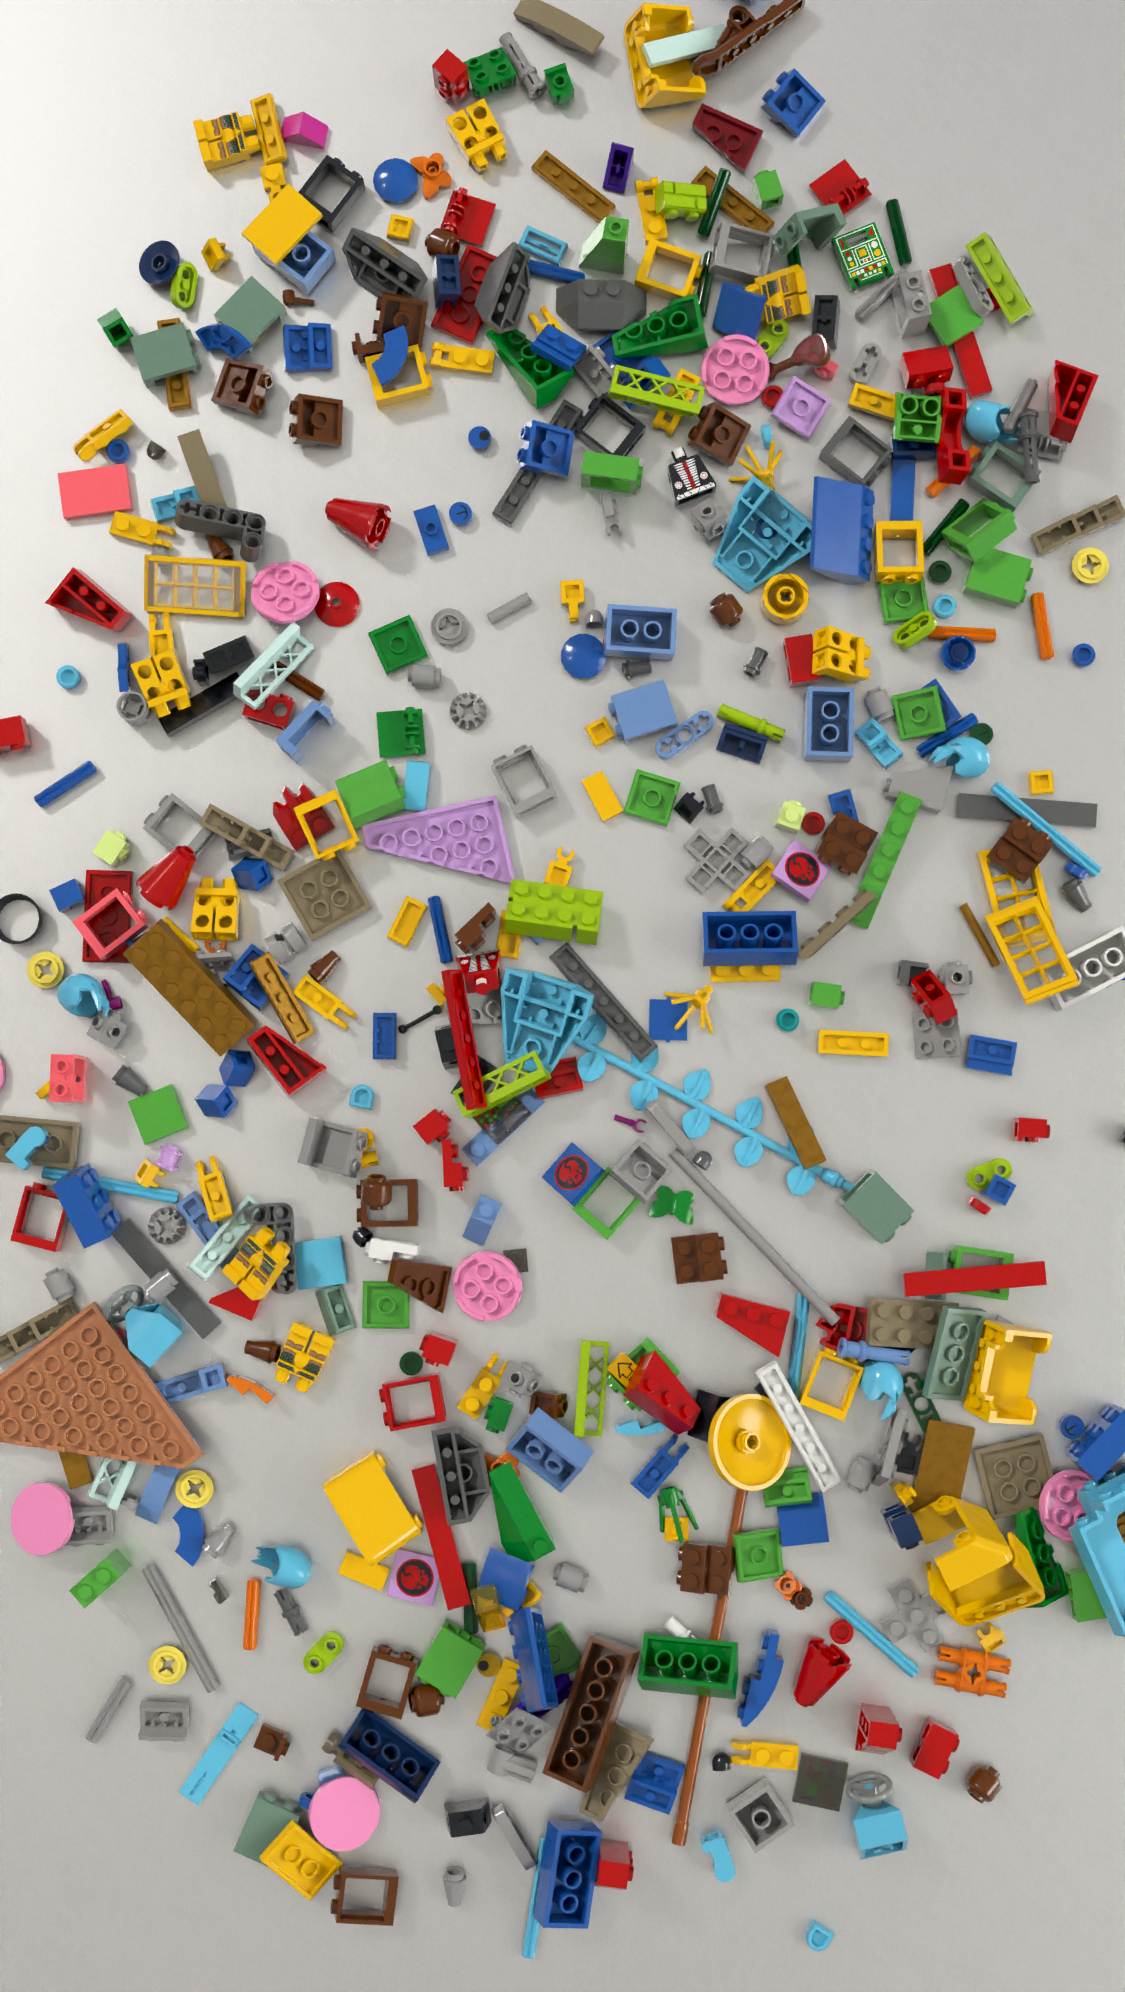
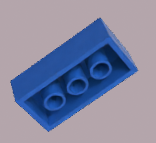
M796 911L702 912L703 966L796 965L798 957Z
M548 1820L534 1918L543 1928L588 1929L602 1831L592 1822Z

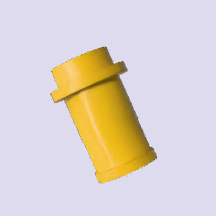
M376 1150L362 1154L361 1168L379 1165Z

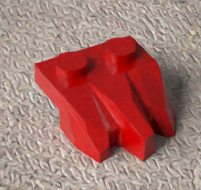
M304 783L299 787V794H294L285 785L281 791L285 803L273 802V816L295 851L306 846L309 842L293 808L317 798L313 791ZM323 807L304 814L314 840L335 828Z
M838 1303L829 1306L840 1317L833 1326L826 1319H819L816 1323V1326L828 1333V1336L821 1338L819 1343L831 1350L837 1351L841 1337L846 1338L847 1341L859 1342L863 1340L866 1342L868 1309Z

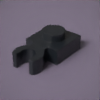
M193 659L195 665L192 667L193 679L197 680L201 687L210 686L209 667L206 660Z
M905 1431L902 1437L905 1447L902 1448L899 1455H896L894 1462L897 1464L896 1472L917 1476L922 1452L916 1451V1447L921 1444L922 1437L920 1434H917L916 1440L909 1442V1432Z

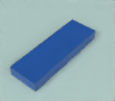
M892 459L889 521H913L916 460Z

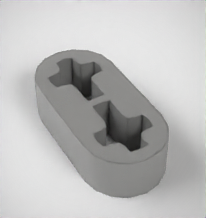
M867 343L862 347L849 373V379L854 385L855 383L866 384L881 357V349L877 344ZM871 350L874 351L875 357L872 356L869 362L865 361L867 353ZM861 367H864L863 376L860 379L857 378L856 372H859Z

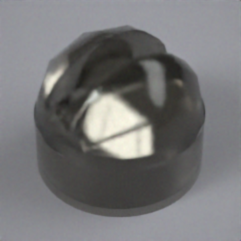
M152 440L146 449L147 455L153 460L161 459L167 451Z

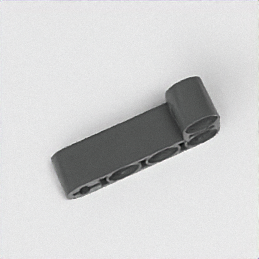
M183 499L177 503L175 524L180 529L242 541L240 556L244 561L256 562L260 558L266 527V520L262 515L189 499Z
M287 1203L249 1205L244 1211L245 1221L250 1225H267L275 1233L270 1242L273 1246L278 1242V1232L282 1230L285 1234L283 1242L291 1248L286 1257L290 1262L283 1268V1271H287V1273L280 1274L271 1289L278 1294H291L297 1287L293 1209ZM279 1207L284 1212L281 1219H278L276 1216V1210ZM257 1208L261 1211V1218L258 1221L253 1217V1212ZM286 1281L287 1284L281 1287L280 1282Z

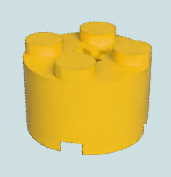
M777 574L766 583L761 596L760 605L764 615L770 621L782 626L797 621L803 615L808 604V587L803 579L795 574ZM787 596L789 598L788 601H781V597L785 598Z

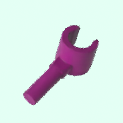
M102 980L101 983L106 992L109 1007L112 1010L123 1008L121 997H113L107 980Z
M616 1114L614 1117L615 1121L627 1124L639 1133L644 1131L637 1129V1123L641 1121L647 1124L644 1119L638 1118L633 1120Z

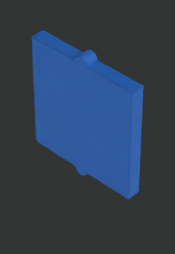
M670 997L666 1000L649 999V1036L652 1040H665L667 1043L670 1040L687 1041V1020L678 1030H675L674 1027L688 1011V1001L673 1005L671 1004L672 1000Z

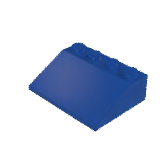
M820 476L814 477L810 569L844 584L870 581V573L872 571L871 550L873 549L872 528L874 526L873 505L875 504L873 490L859 484Z
M532 1607L523 1608L511 1614V1621H508L510 1635H514L515 1645H512L515 1660L518 1659L520 1668L517 1669V1679L519 1684L523 1685L524 1691L521 1694L522 1706L524 1709H527V1713L557 1708L559 1704L542 1610Z

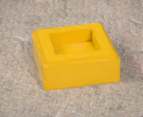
M391 214L387 238L409 243L414 218Z
M605 716L584 727L595 748L616 738Z
M1052 770L1028 772L1030 796L1054 793Z

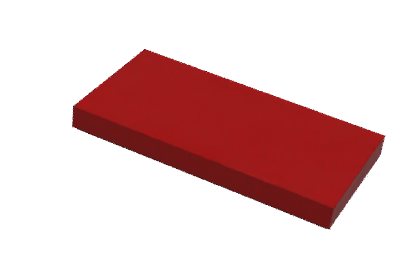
M467 244L459 262L462 295L458 297L455 307H451V301H445L441 309L438 308L431 323V328L473 345L483 323L474 304L488 266L497 256Z
M86 870L84 913L116 888L122 892L126 890L133 898L134 872ZM116 899L87 923L107 947L131 929L132 917L120 901ZM83 937L82 962L130 964V961L123 955L129 946L125 945L104 961L98 957Z

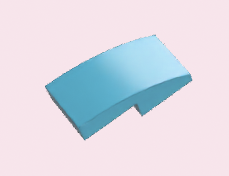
M195 485L173 490V494L150 499L156 523L175 519L176 505L180 500L189 499L200 502Z
M873 717L855 731L860 741L885 770L903 756V752L888 737L887 732Z
M407 760L404 792L407 798L403 799L406 807L404 809L426 810L430 762Z
M637 1417L615 1425L616 1432L624 1435H649L666 1430L665 1426L658 1420L639 1426Z

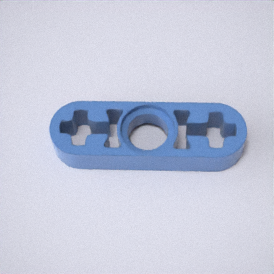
M700 711L659 739L655 747L657 756L665 760L670 759L709 732L714 724L712 714L708 711ZM699 717L703 719L708 718V727L701 725L697 728L696 731L699 733L696 735L693 727L699 723ZM682 729L689 730L691 733L690 740L681 741L678 737V732ZM674 736L676 743L680 747L677 748L676 744L670 747L671 753L668 754L666 751L662 753L660 751L662 749L661 744L669 745L673 741L670 737Z

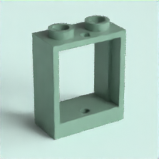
M996 441L992 447L987 445L980 456L983 458L980 465L975 463L971 468V472L968 474L971 478L967 485L992 502H996L999 506L1014 512L1033 484H1025L1024 480L1013 498H1010L979 477L994 454L1025 474L1024 459Z

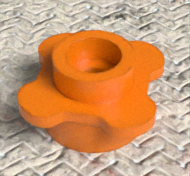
M787 1571L779 1580L775 1581L774 1587L783 1594L785 1600L789 1601L796 1592L802 1590V1583L796 1581L792 1572Z

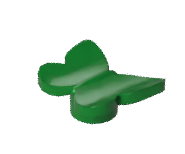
M660 1186L656 1192L659 1200L653 1202L649 1210V1216L656 1218L667 1214H674L681 1222L692 1225L693 1210L689 1205L694 1201L693 1193L684 1190L677 1194L667 1186Z

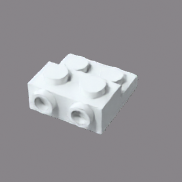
M375 1236L366 1243L364 1256L374 1258L373 1262L379 1264H387L392 1258L395 1259L396 1252H399L398 1257L412 1259L414 1255L420 1253L421 1244Z

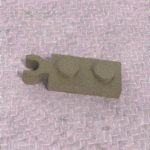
M331 1733L327 1739L332 1741L333 1746L325 1742L322 1750L325 1753L336 1755L333 1762L372 1789L379 1777L339 1749L337 1744L340 1737L335 1733Z

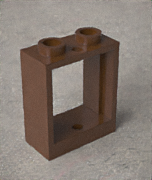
M388 1179L392 1185H407L408 1220L368 1221V1206L361 1201V1208H357V1222H361V1227L419 1226L418 1179ZM360 1180V1185L356 1186L357 1199H361V1183L363 1180Z
M385 1644L374 1645L356 1707L402 1719L419 1658H416L415 1654L409 1651H401V1653L392 1651V1647ZM376 1658L410 1668L400 1703L366 1693Z
M339 1866V1874L334 1875L333 1889L337 1890L336 1899L331 1900L330 1913L334 1914L335 1922L393 1926L399 1879L396 1869ZM346 1878L385 1880L382 1911L342 1909Z

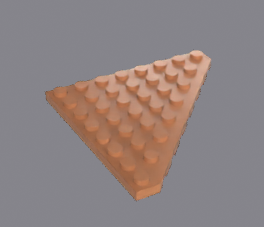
M92 1302L0 1374V1442L186 1469L205 1454L137 1358L129 1350L111 1322L104 1318L103 1311L96 1302Z

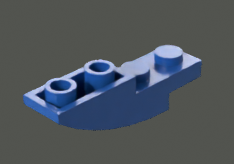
M768 1628L767 1635L763 1634L761 1649H764L762 1659L758 1658L756 1673H759V1675L749 1673L748 1680L744 1679L742 1694L745 1697L743 1704L739 1703L737 1718H740V1723L743 1727H747L763 1710L771 1698L781 1675L784 1660L782 1656L776 1655L780 1636L777 1630Z

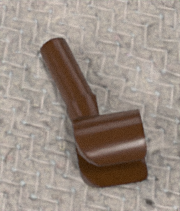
M291 289L283 291V303L287 307L296 304L314 306L315 300L295 297L294 290Z

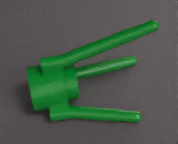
M678 1486L659 1490L661 1496H657L660 1532H664L665 1505L666 1509L671 1508L679 1542L683 1543L684 1539L676 1507L680 1506L679 1501L694 1529L698 1530L699 1527L684 1498L683 1490L679 1491Z

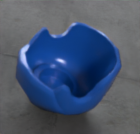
M959 635L947 639L941 647L940 657L943 664L953 671L963 670L974 662L976 648L969 638Z

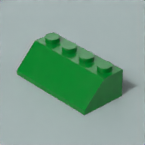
M644 1634L637 1681L642 1690L736 1699L738 1643Z

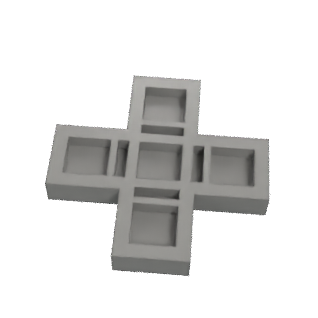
M733 827L717 843L709 838L701 829H698L683 846L700 861L685 879L703 894L718 877L735 893L751 875L734 860L749 842Z
M908 1577L887 1588L899 1610L882 1619L879 1623L892 1644L912 1632L924 1652L945 1641L933 1620L946 1611L930 1596V1591L919 1597Z

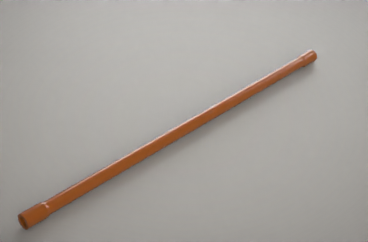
M736 1489L726 1546H733L732 1534L741 1533L748 1490ZM733 1554L732 1578H733V1572H734V1567H735V1557H734V1554ZM717 1595L709 1640L721 1641L729 1596ZM699 1696L678 1815L674 1824L671 1842L679 1846H685L687 1839L689 1815L711 1697Z

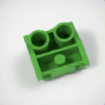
M895 392L893 439L939 443L942 420V396H920Z

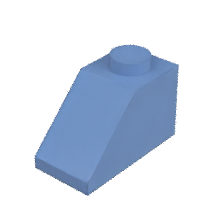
M481 1194L462 1237L484 1246L502 1203Z

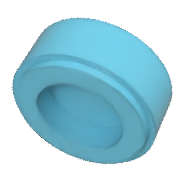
M770 424L762 425L763 445L765 448H770V443L773 441Z
M950 595L938 596L932 605L933 613L941 619L951 617L956 610V601Z
M70 665L61 667L56 675L57 682L65 689H74L81 681L80 672Z

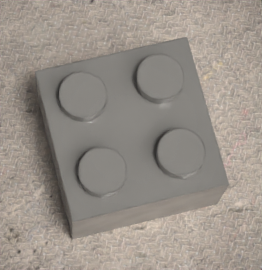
M765 1777L726 1804L729 1815L755 1853L795 1826L792 1816Z

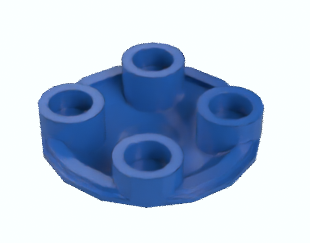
M393 158L385 160L377 167L374 172L373 184L375 191L381 198L394 205H399L402 201L413 195L418 186L416 170L410 163L403 159Z
M577 634L570 637L564 643L561 651V662L564 669L573 678L582 679L597 675L603 670L606 662V656H603L602 642L589 634Z

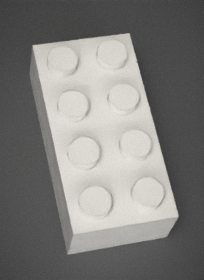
M1124 926L1118 927L1066 954L1080 984L1049 997L1056 1011L1063 1010L1125 978ZM1060 963L1043 969L1049 982L1066 976ZM1036 972L1042 985H1044L1045 983L1040 972Z

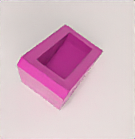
M303 111L284 117L281 132L284 142L324 149L329 128L326 124Z

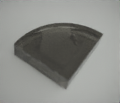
M217 1576L209 1581V1587L215 1591L214 1598L218 1604H221L230 1596L229 1592Z

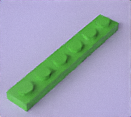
M901 791L899 792L857 892L858 894L862 890H873L878 895V898L855 917L851 923L868 929L920 807L921 799Z

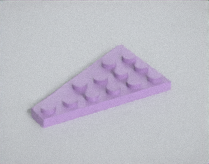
M497 795L371 822L361 826L367 849L511 884V879H515Z

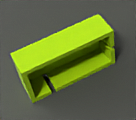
M511 879L504 933L571 942L572 928L577 927L576 943L596 945L603 891Z

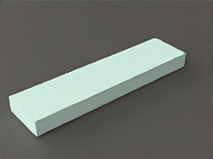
M720 24L644 43L642 50L649 68L697 57L712 51L725 25Z
M249 1194L235 1209L234 1216L229 1217L188 1265V1268L205 1282L253 1226L245 1221L244 1211L249 1205L260 1203ZM258 1208L253 1212V1217L257 1221L261 1216V1211Z

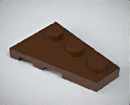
M392 1258L387 1282L437 1312L443 1313L452 1267Z

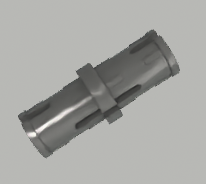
M283 1587L281 1592L278 1590L273 1595L283 1611V1618L287 1619L294 1636H298L301 1632L307 1631L308 1627H306L299 1613L300 1608L298 1604L295 1605L288 1588Z

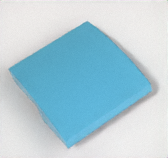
M342 1236L295 1243L299 1290L348 1283Z

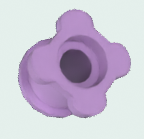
M166 1143L165 1147L160 1146V1149H162L158 1160L153 1161V1164L173 1172L177 1171L178 1168L175 1165L178 1157L182 1156V1153L178 1152L180 1148Z

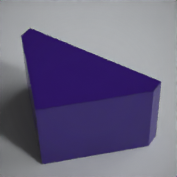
M612 142L602 188L625 193L634 161L633 147Z

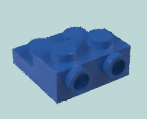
M794 68L789 72L783 71L775 81L778 85L775 89L772 90L770 88L762 97L764 103L761 105V108L776 123L780 121L795 137H798L826 100Z
M536 420L528 422L526 426L522 427L520 432L523 447L517 453V462H520L519 469L538 474L545 472L564 478L567 477L575 431Z

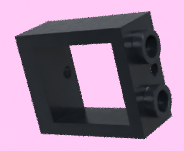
M326 155L298 193L322 213L323 217L318 222L334 232L365 192L363 177L354 170L352 172L349 171L341 160L336 157L333 159ZM330 169L353 185L332 213L309 197Z
M603 393L599 398L595 397L588 406L589 411L585 416L581 415L574 424V436L595 452L626 457L646 432V426ZM602 409H605L631 429L614 453L585 433Z

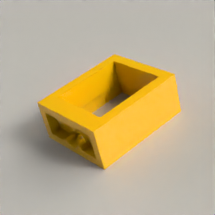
M650 238L634 285L646 290L649 294L669 301L693 295L696 286L693 285L695 278L700 279L704 265H701L702 256ZM657 253L692 265L683 290L648 278Z
M418 344L409 346L406 359L415 357L422 384L383 393L372 367V363L377 361L382 353L365 357L377 408L430 395L429 387H432L433 384L430 373L425 374L424 365H427L425 352L419 351Z
M876 521L874 527L875 582H882L883 584H892L894 582L914 584L922 581L924 574L922 521ZM915 539L916 566L883 567L882 540Z
M336 789L293 808L317 860L322 858L324 862L335 857V851L343 848L344 852L357 847L355 842L360 840ZM335 801L352 838L320 851L304 818V814Z
M825 1347L824 1351L817 1349L798 1402L844 1421L864 1368L859 1365L860 1362L855 1358L846 1357V1360L839 1359L835 1350ZM822 1358L853 1370L839 1407L808 1395Z

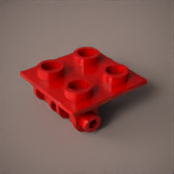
M845 159L809 184L811 190L824 206L838 203L843 215L872 195L867 188L869 186L868 180L865 177L859 178Z
M463 187L456 191L453 190L440 228L455 233L460 240L482 247L496 204L468 195V190Z

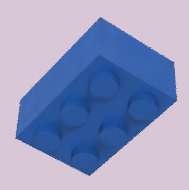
M89 1163L64 1174L52 1185L84 1249L109 1238L121 1225L118 1212L112 1209L109 1203L108 1192L104 1188L102 1189L99 1183V1175L94 1168H91Z
M1115 1404L1112 1406L1108 1405L1100 1413L1101 1418L1096 1423H1091L1085 1429V1435L1080 1441L1076 1440L1068 1448L1069 1453L1066 1455L1083 1472L1097 1482L1125 1453V1409Z

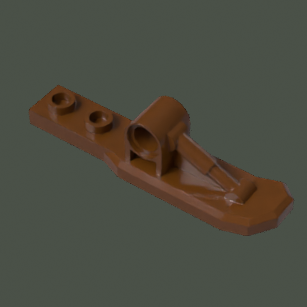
M783 0L777 6H771L766 14L758 19H755L744 6L736 5L732 7L729 11L726 27L717 40L715 48L694 60L692 72L694 75L702 76V78L719 73L761 42L771 31L804 8L806 0Z

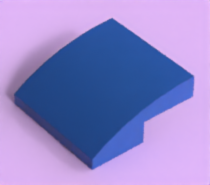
M723 282L712 327L729 335H744L756 340L766 296L744 291L745 287Z
M308 322L307 326L284 324V372L332 370L331 324Z
M251 944L223 977V980L260 1011L269 1000L248 963L265 953L254 944ZM278 966L286 980L289 977V973Z
M821 1491L811 1492L812 1503L776 1507L782 1547L829 1542L825 1506Z
M490 1548L481 1574L477 1595L514 1611H519L528 1593L526 1586L535 1566Z
M647 1751L629 1780L624 1799L669 1815L685 1771V1764Z

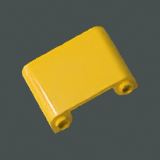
M642 3L625 23L624 40L636 103L639 108L650 109L701 99L706 94V83L702 76L692 75L689 59L649 68L642 50L644 43L690 32L693 29L694 20L689 6Z
M985 1320L966 1400L963 1401L964 1408L973 1415L990 1423L1034 1425L1037 1406L1031 1398L1027 1397L1036 1353H1047L1051 1347L1053 1334L1045 1330Z
M375 1450L329 1477L323 1483V1489L364 1559L371 1567L423 1532L421 1527L424 1526L418 1514L413 1515L407 1510L385 1473V1466L387 1465L385 1458L381 1453L377 1454Z

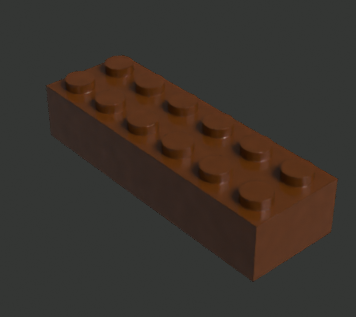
M600 1633L589 1636L542 1771L543 1774L584 1793L593 1789L640 1654L639 1650Z

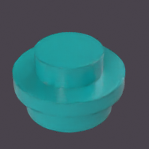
M783 1009L776 1016V1024L782 1031H793L799 1024V1016L792 1009Z

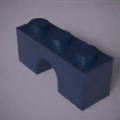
M901 1502L880 1510L890 1536L901 1549L909 1550L919 1545V1541L923 1540L912 1512L906 1509L905 1505Z

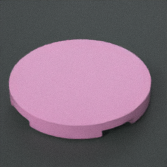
M728 335L719 339L708 348L702 360L701 376L707 392L715 400L726 405L739 406L753 401L765 389L769 379L770 366L764 349L754 339L744 335Z
M297 561L278 564L276 562L271 563L260 570L252 581L251 600L255 610L264 619L274 623H291L304 618L315 608L319 600L320 587L316 575L308 566Z
M480 1251L468 1256L460 1263L453 1276L452 1282L456 1303L465 1314L478 1321H494L506 1317L518 1305L522 1295V1278L518 1268L509 1258L498 1252Z
M1078 1470L1058 1472L1043 1487L1039 1499L1040 1518L1046 1530L1057 1539L1074 1543L1068 1528L1075 1525V1520L1086 1516L1076 1491L1084 1488L1083 1484L1085 1482L1094 1480L1085 1472Z
M47 1482L32 1484L26 1487L15 1500L11 1513L13 1535L21 1548L30 1554L48 1555L63 1548L71 1537L75 1522L70 1505L71 1499L58 1485Z
M342 1776L324 1783L314 1794L308 1811L313 1835L323 1846L334 1851H349L364 1844L375 1831L380 1815L379 1801L375 1792L354 1776Z

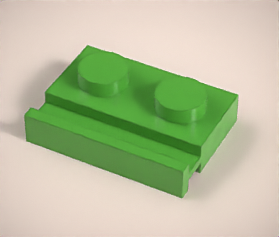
M807 1467L785 1469L776 1482L762 1489L765 1508L812 1503Z

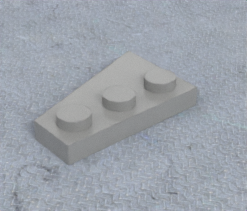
M502 982L498 989L489 990L485 995H480L477 992L466 994L472 1024L502 1025ZM443 1001V1005L450 1023L447 1002Z
M898 1408L892 1414L884 1439V1444L887 1445V1448H884L881 1455H879L877 1464L880 1470L879 1474L874 1476L871 1482L872 1485L880 1487L890 1477L893 1478L897 1470V1464L894 1463L896 1455L900 1454L903 1442L900 1441L902 1432L905 1433L909 1419H906L907 1411Z

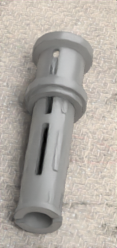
M511 32L504 33L499 38V42L517 69L520 83H523L527 88L530 99L540 97L547 89L546 84L539 79L537 69L530 66L512 37ZM512 50H514L517 54L518 58L520 59L519 61L517 60Z

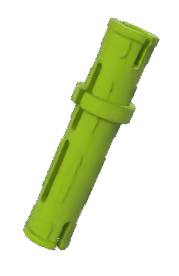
M724 703L721 704L716 716L756 733L768 736L770 739L778 741V743L781 742L786 729L768 723L767 719H758Z

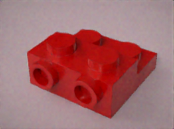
M454 1139L442 1140L444 1187H449V1191H464L465 1181H469V1168L464 1167V1162L455 1163L454 1158H459L458 1144H454Z

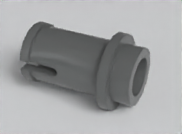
M755 647L748 663H745L743 666V672L747 676L755 678L756 675L760 674V668L768 656L767 651L763 648Z
M650 659L634 662L626 660V663H622L623 676L630 679L634 675L652 673L651 664H649Z
M715 784L702 787L701 791L708 806L706 811H709L710 815L722 812L724 803L720 802Z

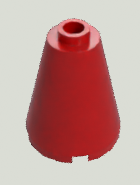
M334 498L325 507V513L329 521L370 549L378 548L375 546L378 541L382 543L388 533L391 518L387 517V511L391 512L388 505Z
M185 845L175 847L138 878L136 887L140 885L142 889L140 894L158 908L167 906L169 907L168 910L175 909L196 861L194 851Z
M813 1637L808 1642L794 1688L795 1700L803 1707L814 1706L852 1666V1664H849L851 1659L842 1649L831 1643L830 1647L823 1644L825 1640L823 1638Z

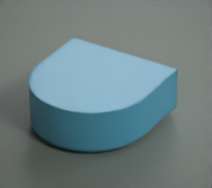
M367 1085L356 1086L351 1092L349 1106L372 1110L374 1102L373 1090Z
M816 1920L812 1921L806 1931L807 1944L815 1951L826 1949L835 1936L834 1932Z

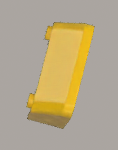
M945 1495L912 1513L925 1545H929L965 1526L968 1529L956 1535L953 1541L955 1549L934 1559L950 1592L1008 1564L1013 1558V1553L985 1508L953 1496Z
M1012 1532L1007 1533L1009 1547L1013 1553L1012 1560L1008 1564L950 1592L941 1572L930 1561L926 1562L930 1596L959 1625L973 1626L1040 1603L1045 1599L1044 1587L1030 1553Z

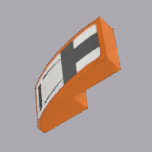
M231 1374L226 1379L242 1395L252 1390L266 1404L276 1396L266 1386L248 1377Z

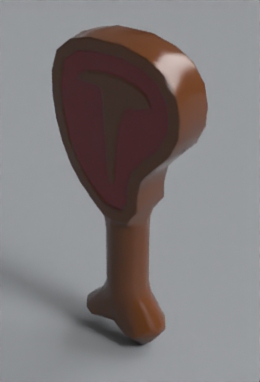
M819 333L812 334L797 345L790 358L777 364L769 362V380H774L778 373L793 366L809 365L814 368L825 366L831 356L826 338Z

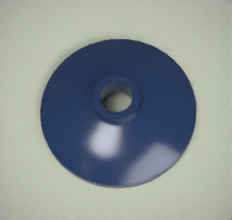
M164 240L154 242L148 246L139 262L141 277L153 285L167 282L178 269L180 261L178 249L171 242Z

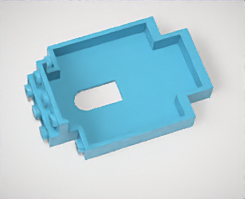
M1124 1462L1121 1464V1469L1107 1471L1098 1482L1095 1480L1087 1481L1083 1484L1084 1488L1076 1491L1086 1516L1075 1520V1525L1068 1528L1114 1635L1125 1637V1544L1117 1528V1518L1120 1513L1125 1511Z

